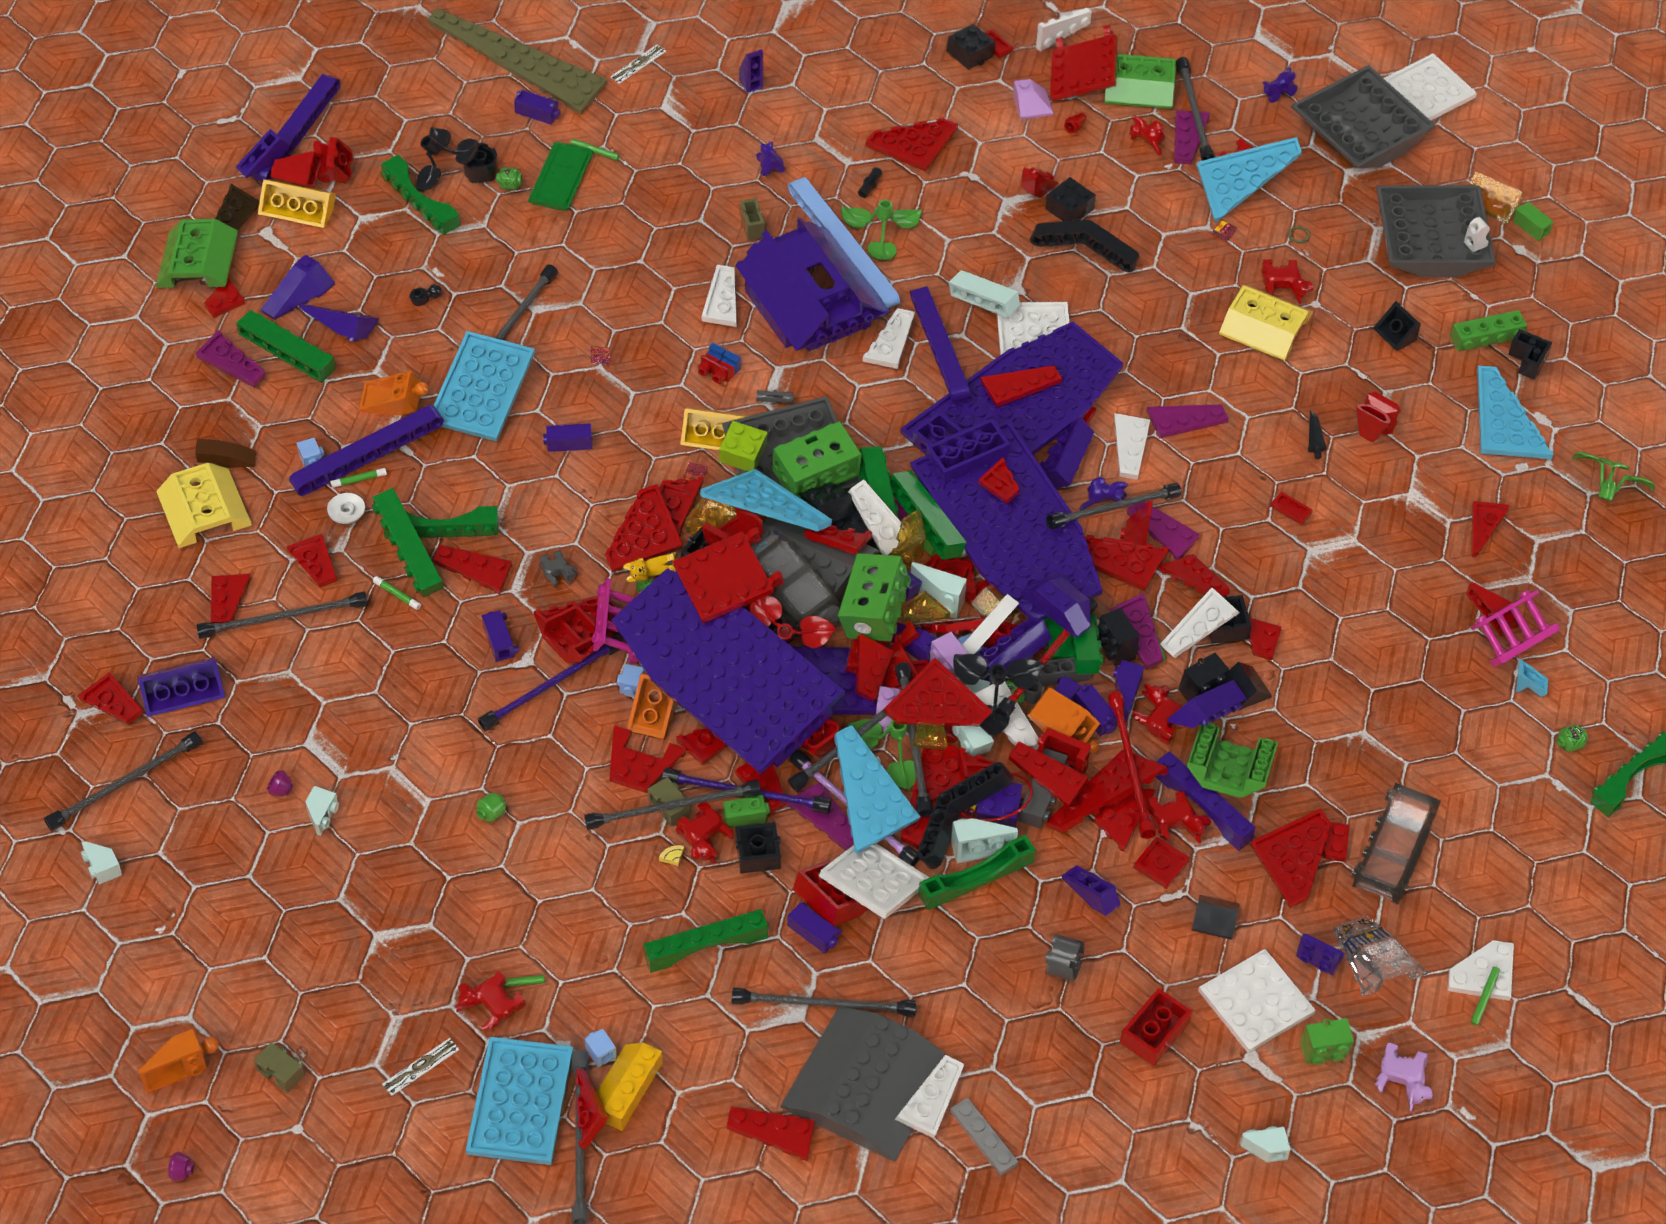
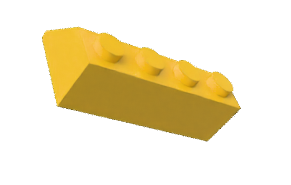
M263 179L258 214L325 228L334 210L336 193Z
M687 407L684 411L681 445L719 450L725 438L722 423L752 415Z
M645 1043L625 1044L596 1092L608 1116L605 1124L623 1131L663 1064L661 1050Z

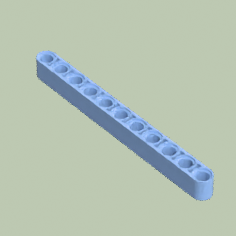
M802 177L788 183V190L798 205L813 223L817 224L818 227L827 228L885 306L889 309L900 304V298L896 290L807 178Z

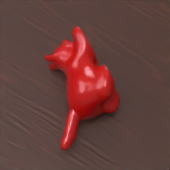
M1134 116L1133 121L1135 124L1130 126L1131 140L1136 137L1143 138L1148 144L1152 145L1157 155L1160 156L1161 149L1158 145L1165 139L1162 124L1156 120L1152 124H1147L1142 118Z

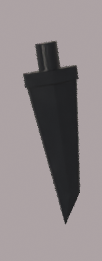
M1310 410L1308 452L1314 453L1315 459H1321V452L1327 450L1318 416Z

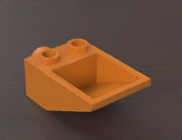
M412 371L367 381L364 384L358 410L365 413L399 416L414 413L417 411L420 396L427 395L429 387L425 382H421Z
M1048 687L1027 716L1044 733L1047 728H1051L1092 745L1090 754L1096 753L1099 749V744L1090 737L1100 725V722L1088 710Z
M193 1029L173 1036L138 1070L146 1094L190 1076H197L207 1070L203 1052L208 1054L216 1052L219 1047L218 1040L214 1037H206L202 1044L199 1045Z

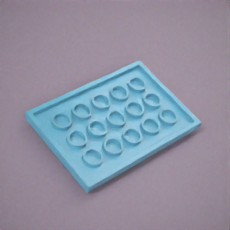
M466 331L434 404L444 419L441 427L497 442L532 362L535 349Z
M489 1037L466 1146V1155L552 1165L571 1066L572 1046Z

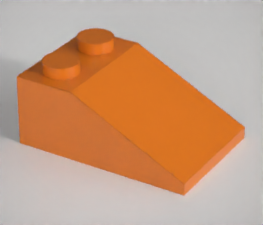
M640 674L627 729L634 733L665 740L678 703L654 684L648 675Z

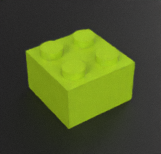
M732 421L719 448V462L745 471L756 469L767 446L768 432Z

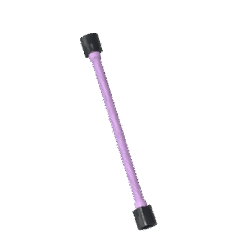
M800 749L793 752L789 758V761L800 771L812 767L811 759ZM820 772L814 773L813 777L847 806L844 793ZM892 835L884 839L899 853L898 857L912 867L919 862L920 858L911 846L906 847Z

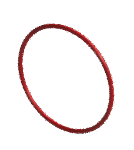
M1011 772L1013 776L1023 779L1028 784L1030 794L1027 801L1018 810L1006 816L978 820L994 822L1019 813L1028 805L1032 798L1033 789L1031 783L1025 777ZM963 812L960 813L962 816H964V817L967 818V819L973 818V817H970V816L966 815V814L963 813Z

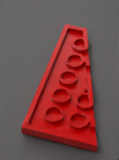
M1094 535L1084 536L1095 570L1143 591L1150 584L1170 548L1163 546V549L1152 547V544H1145V546L1137 545L1133 541L1107 537L1098 539L1093 538Z
M931 735L926 738L921 762L926 793L930 796L934 808L937 797L942 792L963 780L958 758L959 749ZM915 779L910 804L917 812V797L919 793L917 780ZM930 816L920 817L919 821L904 828L901 840L919 849Z
M1124 749L1085 784L1069 809L1062 806L1046 822L1048 828L1064 833L1083 822V818L1089 814L1095 815L1100 812V808L1107 804L1111 806L1134 793ZM1133 753L1140 785L1143 783L1148 785L1153 782V778L1161 774L1164 776L1169 773L1167 766Z

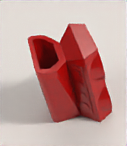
M330 137L328 145L320 141H314V152L323 155L317 179L323 183L337 181L346 184L352 176L350 164L354 160L352 150L339 138Z
M1377 392L1367 393L1365 404L1359 403L1356 408L1359 435L1370 442H1375L1381 434H1393L1394 428L1397 425V416L1400 414L1398 404Z
M829 718L801 747L808 750L813 756L816 755L822 759V757L826 756L827 753L836 747L834 736L837 732L841 731L838 723Z

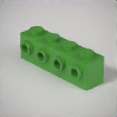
M1516 310L1453 324L1450 337L1458 351L1470 350L1513 340L1519 329L1526 331L1527 324L1520 311Z

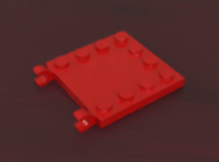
M1110 24L1103 26L1104 37L1069 46L1063 43V37L1056 38L1057 49L1052 50L1050 86L1052 102L1116 86L1118 38L1116 34H1113V30H1110Z
M757 527L749 530L746 535L743 531L672 561L673 567L703 624L773 594L774 587L784 584L780 571L774 572L767 578L750 544L761 540Z

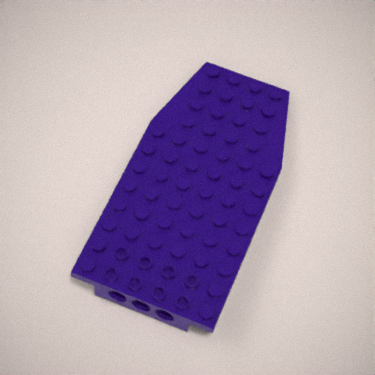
M1070 322L1054 329L1053 333L1038 336L1037 340L1030 343L1029 341L1022 343V346L1016 349L1014 347L1008 349L966 380L970 390V397L953 402L948 393L900 429L901 434L927 455L928 445L993 418L997 425L1009 420L1034 455L1057 438L1065 429L1071 427V422L1074 419L1083 418L1121 371L1123 362L1076 323ZM1052 365L1055 366L1062 377V383L997 408L980 382V377Z
M993 418L928 445L926 456L910 462V467L919 481L965 539L966 545L964 550L980 575L1004 597L1008 594L1019 603L1016 608L1028 619L1030 617L1042 620L1049 618V616L1021 595V591L1034 581L1062 577L1087 597L1094 598L1102 594V587L1088 550L1087 541L1077 519L1065 523V526L1060 528H1048L1046 524L1047 515L1063 512V514L1072 512L1009 420L998 425ZM1001 458L1005 459L1006 466L1011 471L1013 480L1016 481L1019 487V494L1008 504L978 484V479Z
M668 568L612 619L613 624L627 642L651 681L760 775L771 764L778 768L833 715L831 707L845 694L841 687L784 640L780 639L777 634L744 607L703 624L677 572Z

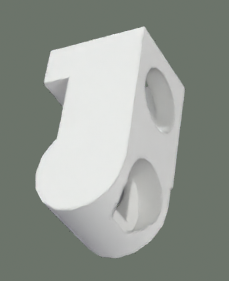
M1480 217L1470 222L1464 243L1472 252L1488 246L1489 241L1486 239V235L1490 227Z

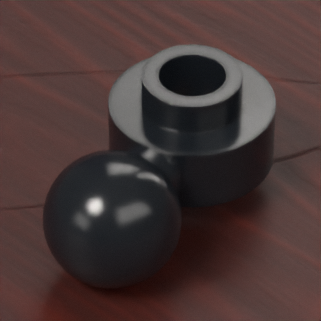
M432 284L428 290L416 288L410 292L411 303L415 306H422L427 303L429 297H440L442 288L437 284Z

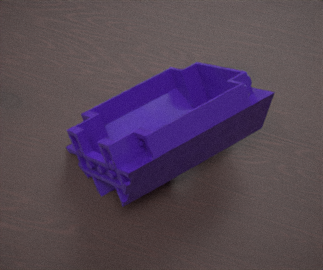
M800 217L797 219V229L773 238L766 229L762 233L763 238L758 244L755 242L746 252L748 254L746 258L738 261L735 265L745 279L746 294L785 348L793 346L798 351L806 347L809 352L843 337L850 336L860 330L867 329L871 326L872 320L891 313L827 228L818 227L817 224L810 221H803ZM822 264L835 282L834 287L831 289L820 288L806 269Z

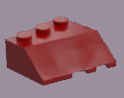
M828 860L799 871L793 890L820 917L831 925L837 926L860 917L867 911V907L819 877L820 871L831 861Z

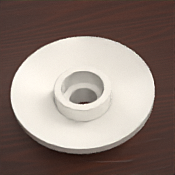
M342 493L333 497L328 503V515L337 523H353L363 516L365 503L356 494Z

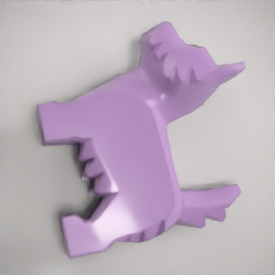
M1388 1042L1385 1056L1381 1063V1074L1376 1078L1377 1082L1375 1085L1380 1093L1388 1081L1406 1085L1409 1110L1412 1111L1415 1104H1421L1423 1100L1433 1098L1431 1088L1425 1086V1067L1428 1061V1054L1418 1051L1414 1059L1411 1057L1407 1058L1406 1056L1404 1058L1401 1056L1397 1058L1398 1053L1395 1051L1398 1050V1045Z

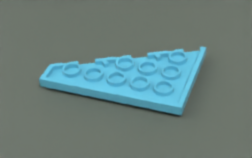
M1297 137L1197 162V169L1214 222L1223 218L1301 156L1302 151Z
M1478 365L1477 388L1480 454L1552 459L1553 451L1549 450L1545 444L1546 440L1540 435V431L1534 422L1529 420L1525 409L1520 405L1515 394L1510 392L1506 386L1507 382L1501 377L1497 367Z
M756 469L707 486L700 491V496L814 531L830 527L832 523L831 518Z
M850 725L837 732L834 740L841 767L840 774L844 786V797H846L847 815L851 825L850 832L853 837L854 852L857 854L919 821L920 816L854 727Z

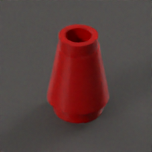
M1080 112L1067 118L1064 123L1065 130L1070 134L1077 133L1087 120L1086 115Z

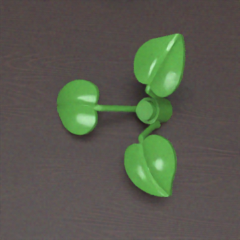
M889 200L879 201L878 208H875L872 216L869 211L861 208L842 206L841 209L842 218L845 223L854 228L865 227L866 223L872 222L876 214L879 220L883 221L881 242H871L867 248L868 253L879 260H891L895 257L897 251L893 243H884L886 221L891 218L892 222H896L897 226L901 228H914L917 226L922 210L893 211L892 202Z
M1576 452L1573 455L1572 459L1585 458L1600 463L1599 487L1601 489L1598 497L1613 501L1615 492L1619 491V488L1626 480L1643 484L1652 491L1655 489V484L1652 481L1631 475H1624L1619 484L1615 486L1616 482L1612 481L1615 468L1630 470L1629 466L1585 452ZM1604 464H1607L1612 469L1609 479H1605L1604 482Z
M870 719L849 722L847 727L852 725L857 731ZM892 720L891 725L887 726V729L882 733V726L880 723L876 724L860 737L868 748H874L878 744V739H883L890 732L891 737L898 740L899 762L891 763L886 772L899 788L904 790L912 788L916 779L914 762L912 760L903 762L902 738L905 737L906 733H909L908 725L896 724ZM916 725L918 739L930 737L934 733L936 725Z

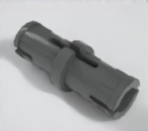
M757 390L756 402L793 404L794 393L777 392V390Z

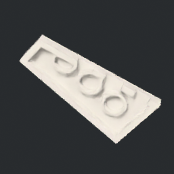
M1085 8L1072 12L1070 16L1063 15L1059 20L1051 19L1046 24L1043 22L1038 23L1036 49L1041 52L1055 44L1056 38L1063 37L1064 39L1081 28L1088 26L1091 20V11Z
M717 265L701 321L736 327L734 267Z

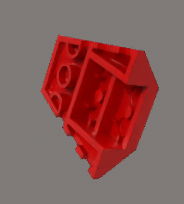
M598 596L585 598L583 602L579 603L574 601L568 602L566 606L557 607V605L551 606L549 610L545 611L540 609L534 611V616L543 639L566 663L581 662L593 652L594 642H592V637L596 627ZM609 597V605L614 606V607H617V608H620V607ZM608 613L607 620L612 622L616 615ZM606 628L607 637L612 636L616 632Z

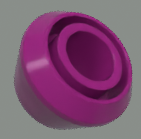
M284 770L276 771L268 783V793L275 796L288 795L293 787V784H291L292 779Z
M176 1152L170 1158L168 1176L174 1182L187 1179L189 1175L193 1174L194 1162H191L189 1156Z

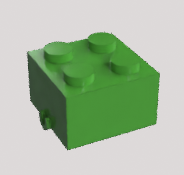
M1345 1018L1333 1021L1325 1019L1321 1023L1306 1025L1299 1042L1305 1063L1320 1065L1325 1061L1333 1060L1334 1062L1344 1060L1354 1040L1348 1019Z

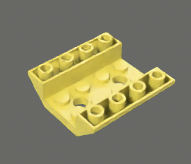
M1243 285L1228 309L1219 335L1285 361L1292 349L1295 336L1301 326L1308 323L1313 311L1251 286ZM1286 317L1289 320H1282L1281 318Z
M205 463L171 474L156 491L178 548L197 543L195 533L229 522L233 531L252 525L228 468ZM194 482L200 483L198 486H192ZM204 510H212L210 513H203Z

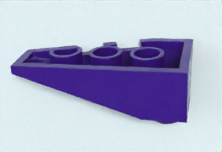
M304 255L293 265L260 310L275 320L293 311V308L299 304L305 305L309 303L308 300L316 296L318 298L323 296L335 285V282L318 261Z
M299 304L300 309L339 335L347 336V340L358 341V338L366 339L379 318L367 315L352 314L338 310L331 311L329 308Z

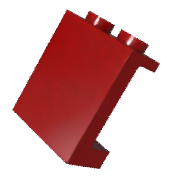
M735 507L736 517L718 528L706 523L702 526L705 542L711 545L741 531L746 535L749 530L756 527L761 535L764 533L762 528L763 522L758 515Z
M1047 728L1044 734H1040L1037 741L1039 745L1037 751L1044 753L1046 748L1068 755L1067 764H1070L1069 767L1085 774L1089 765L1092 745L1051 728Z

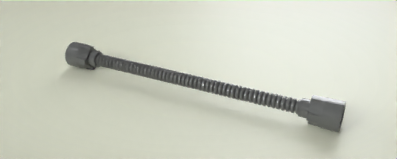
M585 1051L572 1052L571 1071L574 1072L575 1076L578 1068L585 1071L588 1069V1053ZM576 1086L575 1098L581 1097L580 1086ZM575 1099L576 1200L574 1201V1206L571 1207V1223L588 1224L589 1205L585 1204L584 1148H580L578 1145V1141L582 1139V1129L578 1128L577 1099Z

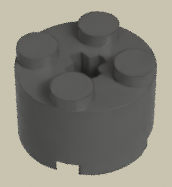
M1055 934L1052 940L1053 949L1048 951L1045 963H1048L1046 974L1074 981L1082 965L1080 959L1081 954H1084L1085 942Z

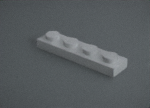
M968 1098L950 1108V1113L1000 1176L1018 1166V1160Z

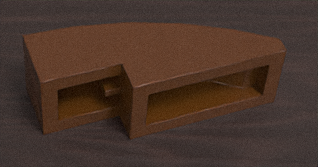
M197 439L195 451L197 463H216V465L221 467L255 466L256 450L226 441Z

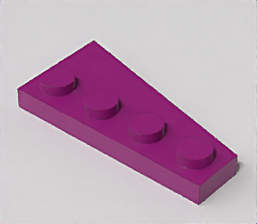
M1176 110L1174 163L1191 165L1200 143L1192 111ZM1199 112L1205 130L1210 113Z
M1222 405L1147 407L1146 411L1159 439L1228 422V416Z
M1146 502L1130 505L1127 509V514L1131 517ZM1152 506L1148 529L1150 536L1154 540L1157 539L1162 544V547H1170L1169 551L1174 555L1173 558L1175 560L1182 558L1196 543L1200 534Z

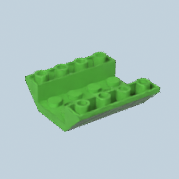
M1117 54L1116 86L1105 89V103L1172 109L1176 59Z
M181 219L169 231L156 287H174L176 278L205 277L208 287H226L238 231L217 219Z
M1212 723L1204 727L1200 725L1187 767L1203 788L1243 798L1266 786L1278 742L1259 737L1256 749L1253 750L1247 746H1238L1228 741L1217 740L1220 731L1219 726H1215Z

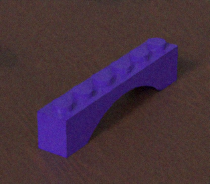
M1169 751L1156 761L1167 766L1169 772L1164 776L1159 774L1156 778L1167 788L1179 792L1184 791L1186 796L1197 803L1209 815L1223 837L1238 851L1253 840L1256 827L1216 791L1203 788L1189 768Z

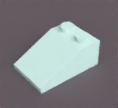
M912 562L911 574L922 581L918 595L938 613L947 617L957 618L965 602L967 579Z
M974 818L954 821L951 845L956 863L989 858L1008 842L1017 839V828Z

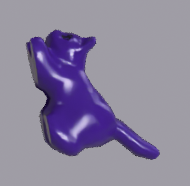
M1287 67L1272 82L1263 81L1264 93L1270 96L1269 102H1276L1283 93L1293 96L1297 92V85L1293 82L1296 74L1291 72V67Z
M770 141L768 144L762 143L761 153L756 154L757 160L761 162V175L768 176L772 170L783 173L785 171L782 157L777 155V152L774 150L773 142Z
M1102 477L1093 479L1087 489L1089 500L1083 503L1079 510H1084L1095 503L1108 500L1115 502L1124 500L1127 496L1124 489L1127 488L1128 484L1126 482L1107 484L1105 478Z

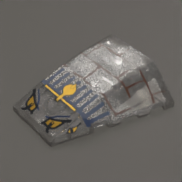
M1368 916L1334 926L1333 928L1342 951H1345L1347 954L1346 960L1348 965H1351L1353 968L1355 981L1360 984L1362 996L1379 991L1384 980L1405 973L1412 980L1427 975L1429 972L1390 933Z

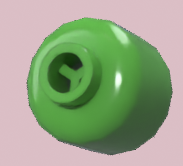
M491 792L477 801L476 814L481 820L491 823L505 814L506 801L500 794Z

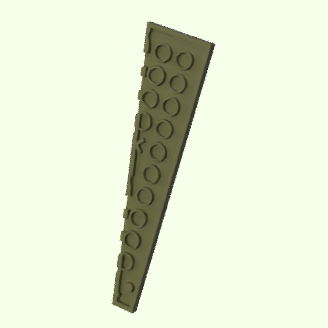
M436 9L428 17L430 25L454 39L461 40L465 46H471L480 55H486L490 61L518 78L525 80L528 84L536 85L540 91L551 94L553 99L561 100L565 103V106L580 115L607 85V79L440 9Z

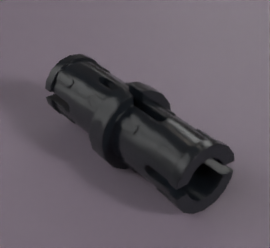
M874 167L869 176L863 180V185L858 190L860 197H868L870 191L876 187L877 181L882 175V171L879 168Z

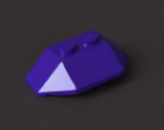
M1064 578L1034 581L1021 591L1023 597L1076 639L1090 628V599Z

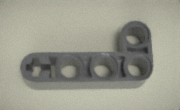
M1073 657L1049 660L1043 667L1037 684L1024 691L1026 693L1024 701L1029 704L1037 703L1041 697L1042 687L1058 685L1057 681L1059 678L1066 676L1075 682L1090 680L1093 674H1076Z

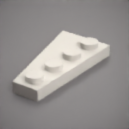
M897 308L887 322L885 329L879 333L877 340L870 346V350L864 354L863 362L898 369L915 312Z
M1114 413L1119 476L1138 480L1150 420Z
M864 479L849 490L848 493L851 494L852 500L868 530L872 531V537L882 555L891 554L912 538L913 535Z
M1211 588L1160 645L1176 658L1240 612L1215 589Z
M1005 682L999 685L997 706L1004 697L1008 698L1012 695ZM992 684L975 693V695L986 705L993 706L995 685ZM1016 703L1015 710L1010 715L1008 726L1003 732L1014 746L1020 741L1037 750L1039 746L1037 744L1038 736L1019 704Z
M945 1055L895 1120L934 1138L964 1064Z

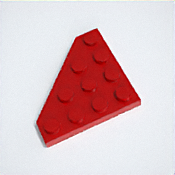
M940 118L932 123H927V121L914 123V126L904 127L903 125L892 127L889 131L884 132L876 130L867 139L866 147L927 171L957 131L958 124L945 118Z
M658 484L639 490L634 504L631 505L622 526L619 527L613 538L614 541L610 548L607 549L605 557L612 573L624 569L623 566L639 558L647 561L648 559L683 548Z
M936 658L883 709V712L896 724L978 727L993 712Z
M1321 808L1250 841V846L1289 908L1307 901L1331 829V823Z

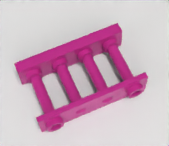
M607 578L597 589V595L599 596L596 627L592 637V642H594L593 651L597 652L603 644L627 651V654H629L628 662L636 664L639 660L627 643L606 636V628L619 632L613 622L607 620L608 613L617 615L622 610L609 605V597L628 604L635 597L611 590V579Z
M1538 589L1533 592L1527 590L1519 595L1520 599L1489 617L1483 615L1475 620L1477 624L1471 626L1472 630L1479 627L1483 629L1496 652L1494 654L1496 657L1490 660L1493 667L1503 664L1561 630L1557 623L1553 625L1546 624L1531 597L1539 593ZM1524 601L1539 626V632L1536 634L1534 631L1531 632L1517 605ZM1509 610L1525 635V640L1522 642L1516 639L1502 615ZM1495 618L1510 643V649L1507 651L1505 648L1502 649L1488 622Z

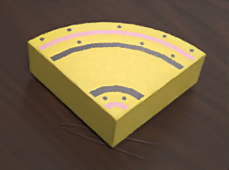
M674 845L666 848L660 854L659 861L679 866L685 850L684 846Z

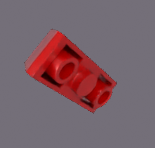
M1024 167L1022 171L1021 188L1035 197L1042 198L1057 186L1059 182L1054 180L1055 176L1040 169L1037 170L1034 167H1031V169Z

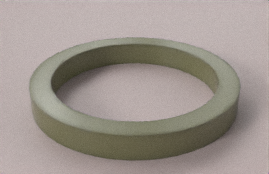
M1294 226L1289 230L1288 237L1292 242L1302 244L1309 240L1310 232L1305 227ZM1300 229L1305 231L1308 237L1304 240H1296L1291 236V232Z

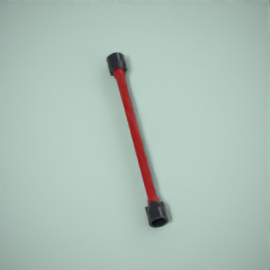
M1088 597L1090 599L1091 615L1097 608V602L1093 598ZM1064 629L1039 662L1044 663L1045 666L1070 633ZM1017 688L1008 698L1004 697L995 708V713L1002 719H1008L1015 710L1018 698L1026 689Z

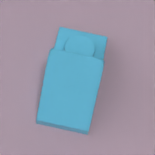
M1523 660L1519 661L1516 692L1529 688L1540 697L1547 695L1548 678Z

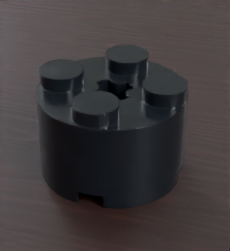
M480 143L474 158L470 162L463 164L464 174L470 183H482L496 179L498 173L497 152L494 148L488 147V144Z

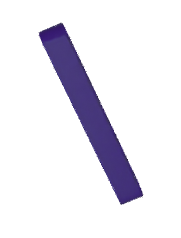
M322 74L280 129L278 135L291 146L281 158L289 157L339 90L340 79ZM274 163L253 174L251 177L263 181V179L272 180L273 178L270 176Z
M928 286L910 290L912 303L951 400L954 402L970 397L967 381Z
M428 405L294 472L289 477V482L299 496L307 495L330 483V481L336 480L438 429L444 423V419L434 405Z

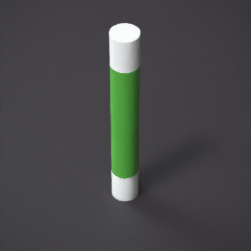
M385 468L332 480L330 483L331 487L335 488L384 476L387 473Z
M374 577L373 582L415 610L420 609L421 604L380 577Z

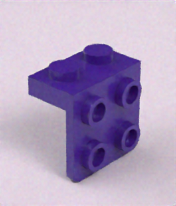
M1303 934L1296 957L1304 963L1317 967L1324 973L1333 975L1345 953L1308 934Z

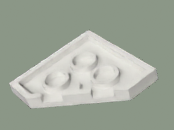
M1493 940L1452 967L1448 973L1447 991L1481 996L1492 967H1497L1500 969V973L1490 998L1510 1001L1514 943Z

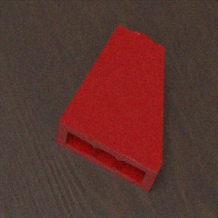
M311 151L277 159L271 168L270 177L314 189L323 155Z

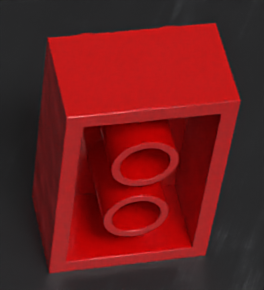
M1157 988L1122 1030L1120 1044L1152 1066H1155L1190 1024L1193 1011L1160 988Z

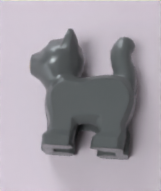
M561 550L553 552L555 559L552 561L549 560L548 554L540 557V567L545 578L551 582L553 587H556L558 584L556 577L562 575L567 584L570 585L578 573L576 567L568 565L567 561L563 558Z

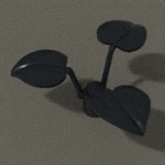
M431 127L429 135L423 137L420 145L427 151L426 155L432 162V166L427 165L420 170L416 180V189L418 191H426L435 186L440 179L441 170L436 168L432 155H436L444 149L455 154L458 163L466 164L474 158L480 143L475 139H465L458 144L457 151L446 147L451 140V133L446 129Z
M976 654L954 655V671L960 681L968 685H975L980 678L984 679L990 675V681L995 685L993 706L987 705L993 712L979 725L988 735L995 736L1003 732L1010 720V716L1008 719H1002L995 713L999 685L1003 684L1007 677L1009 680L1013 679L1014 685L1018 688H1032L1039 681L1044 663L1031 659H1019L1013 661L1008 666V671H1006L1003 665L996 664L986 672L987 664L981 656Z

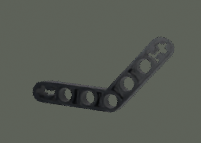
M1091 220L1038 223L1030 237V242L1039 247L1084 244L1125 272H1132L1139 259V253Z
M993 763L942 792L937 797L917 852L918 857L929 869H936L941 865L952 837L953 822L958 820L960 813L1008 787L1013 782V775L1003 763Z

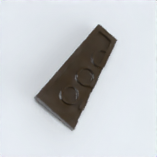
M230 184L215 219L238 231L259 207L260 201L235 185Z

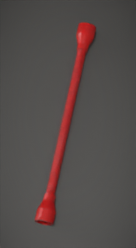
M1114 691L1108 695V702L1117 718L1140 814L1139 832L1141 838L1150 839L1156 835V829L1147 813L1123 715L1124 697L1122 692Z

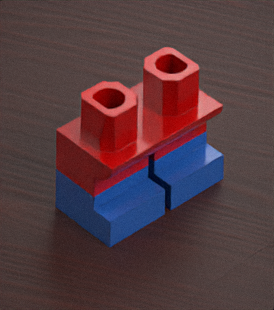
M712 342L706 355L701 356L698 373L702 376L711 373L712 380L717 384L724 380L729 382L741 369V357L728 350L726 351V349Z

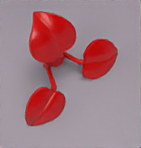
M766 596L750 603V613L767 627L771 623L778 627L777 635L784 641L790 640L793 634L802 635V642L806 646L819 648L828 641L835 631V627L828 620L818 616H808L802 619L800 622L802 631L793 630L786 623H777L775 620L781 617L782 606L776 598Z

